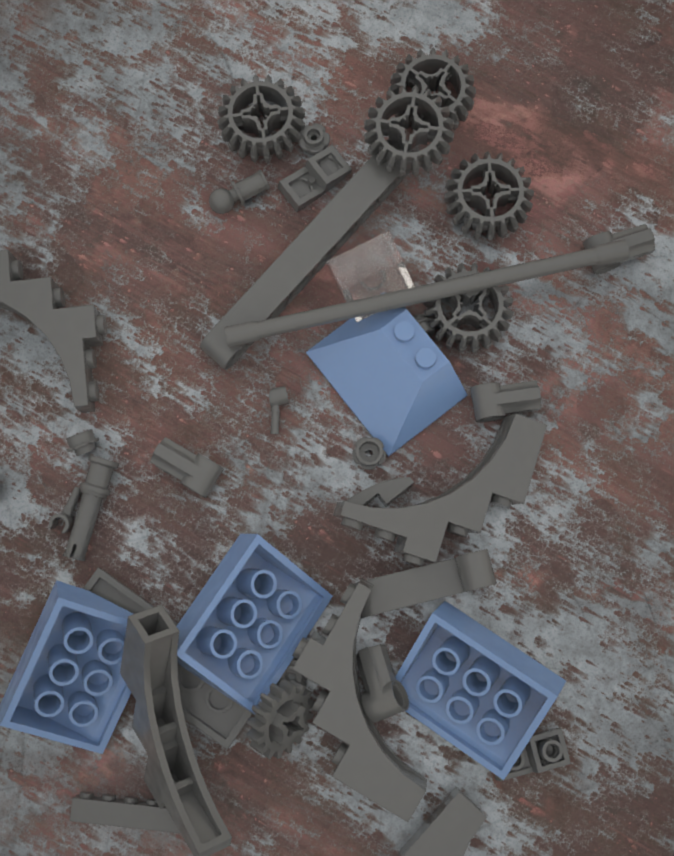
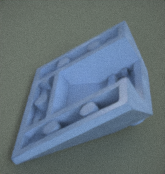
M405 307L349 319L306 352L372 437L378 438L383 443V450L386 452L387 457L467 397V393L450 361Z

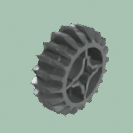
M434 47L430 50L429 55H425L420 49L417 52V59L408 54L405 64L399 62L396 67V73L391 75L389 89L396 95L399 94V87L401 85L406 89L408 86L413 88V86L417 85L418 93L422 95L427 89L434 91L430 99L441 96L442 105L440 107L449 106L450 114L447 118L454 120L453 129L456 130L459 126V121L465 122L468 118V111H471L474 106L473 98H475L476 89L473 87V75H468V64L459 66L460 59L458 55L449 59L447 49L442 53V56L436 55ZM448 81L454 86L458 96L457 99L451 96V91L446 88ZM406 111L396 113L395 117L402 116ZM417 112L418 117L422 121L430 122V126H433L426 116ZM411 120L409 121L408 128L412 126Z
M255 74L252 83H248L242 78L241 88L231 85V95H223V106L218 108V114L221 118L217 121L219 129L222 130V139L228 142L229 149L232 152L238 150L239 157L242 159L250 154L251 161L254 163L258 160L259 156H263L264 161L268 163L272 154H275L281 160L283 157L282 149L291 153L293 150L292 142L298 143L300 141L301 134L299 132L305 128V122L303 121L305 110L301 107V98L294 96L295 93L292 86L284 88V81L281 78L273 84L272 77L269 74L265 81H259V77ZM266 101L273 102L277 105H270ZM252 103V105L249 108L243 109L247 105ZM259 110H262L263 117H265V120H263L264 128H261L260 121H258V118H260ZM278 128H282L276 134L270 136L272 131ZM241 130H244L245 133H254L259 138L248 136L244 134Z
M401 85L397 95L389 89L386 92L387 100L378 97L375 102L377 108L370 107L368 110V117L370 119L364 121V129L368 131L364 134V141L370 144L368 153L370 155H377L376 163L378 166L388 162L387 171L389 173L395 167L400 168L399 174L401 177L405 176L406 169H412V174L415 177L418 176L419 167H422L429 173L432 170V162L437 165L442 163V154L447 155L450 152L451 146L448 143L454 139V133L451 131L454 127V120L447 118L450 114L449 106L440 107L442 105L441 96L431 100L430 89L424 91L423 95L419 94L417 85L413 86L412 92H406V88ZM406 111L400 117H391L398 112ZM417 112L426 116L433 126H430V122L422 121L418 117ZM411 120L413 134H410L409 141L406 142L405 128H408L409 121ZM384 136H388L389 140L396 141L400 145L401 151L388 144ZM427 142H432L420 151L411 152L417 145H427Z
M487 151L481 160L475 153L471 156V163L463 159L459 165L460 169L454 168L451 171L450 177L452 179L447 180L445 186L448 192L444 195V201L449 203L446 212L449 215L456 214L452 221L454 225L464 223L463 234L468 233L472 229L475 230V239H479L481 233H486V237L490 241L493 240L494 234L497 232L499 237L503 239L507 235V229L514 233L518 230V223H525L528 217L526 213L530 212L533 206L529 200L533 198L534 191L528 188L531 184V177H522L525 172L524 166L517 169L513 168L515 164L514 158L506 163L502 161V152L497 155L496 159H491V154ZM483 176L481 184L471 186L470 189H463L471 180ZM496 178L500 179L505 184H501L500 182H498ZM486 187H488V193L492 194L491 198L494 197L491 206L490 199H487L486 195H484ZM507 203H514L510 211L495 217L498 207L506 206ZM470 207L477 208L482 215L474 212Z
M461 263L458 265L457 273L448 267L445 270V277L438 274L435 276L434 282L479 273L477 272L478 265L474 263L470 271H466L464 264ZM486 267L483 272L490 271V268ZM508 285L497 286L448 297L450 299L449 303L454 308V312L448 321L442 312V299L424 302L423 305L428 307V309L424 310L423 315L424 317L433 318L429 322L431 328L439 329L435 335L436 341H440L444 337L448 339L445 346L447 349H450L455 342L459 344L458 352L463 353L466 344H470L471 351L476 353L479 349V342L485 349H489L492 345L491 339L499 342L502 338L500 331L508 330L510 324L506 320L511 319L514 313L508 307L513 304V298L505 297L509 291ZM487 296L494 307V319L492 322L486 317L487 313L482 308V304ZM476 301L473 311L469 309L460 315L463 306L467 307ZM462 324H470L476 329L480 328L481 330L463 331L458 329V327Z

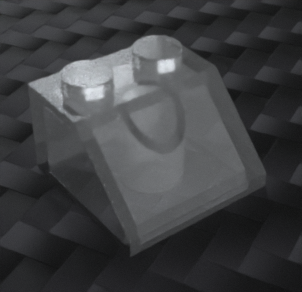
M389 231L326 261L345 302L415 287ZM373 314L356 317L354 319L356 322H359Z

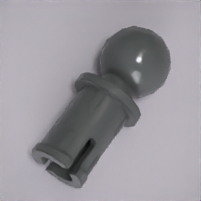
M259 170L257 173L237 183L231 181L230 183L233 188L230 190L225 188L215 189L209 196V205L214 212L225 214L232 210L234 202L239 200L241 205H244L245 200L265 190H269L270 186L262 170Z

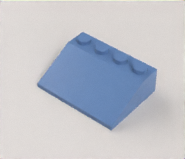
M240 534L176 626L180 631L177 651L178 664L255 715L252 706L258 705L261 701V693L266 695L270 693V685L272 683H278L294 658L292 655L301 639L308 636L333 596L260 535Z
M56 580L0 703V726L103 754L131 695L130 689L120 674L127 619L133 613L88 590Z
M446 601L431 614L395 676L396 680L403 685L408 695L409 708L405 712L502 780L506 778L566 683V680Z

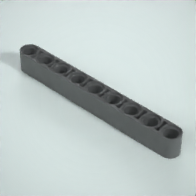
M389 138L386 140L393 148L401 151V147L396 141L389 140ZM372 155L205 336L200 344V349L224 370L232 367L254 342L228 347L224 327L278 317L412 169H406V174L403 177L400 176V168L395 167L389 173L387 171L388 162L378 166L376 163L377 155Z

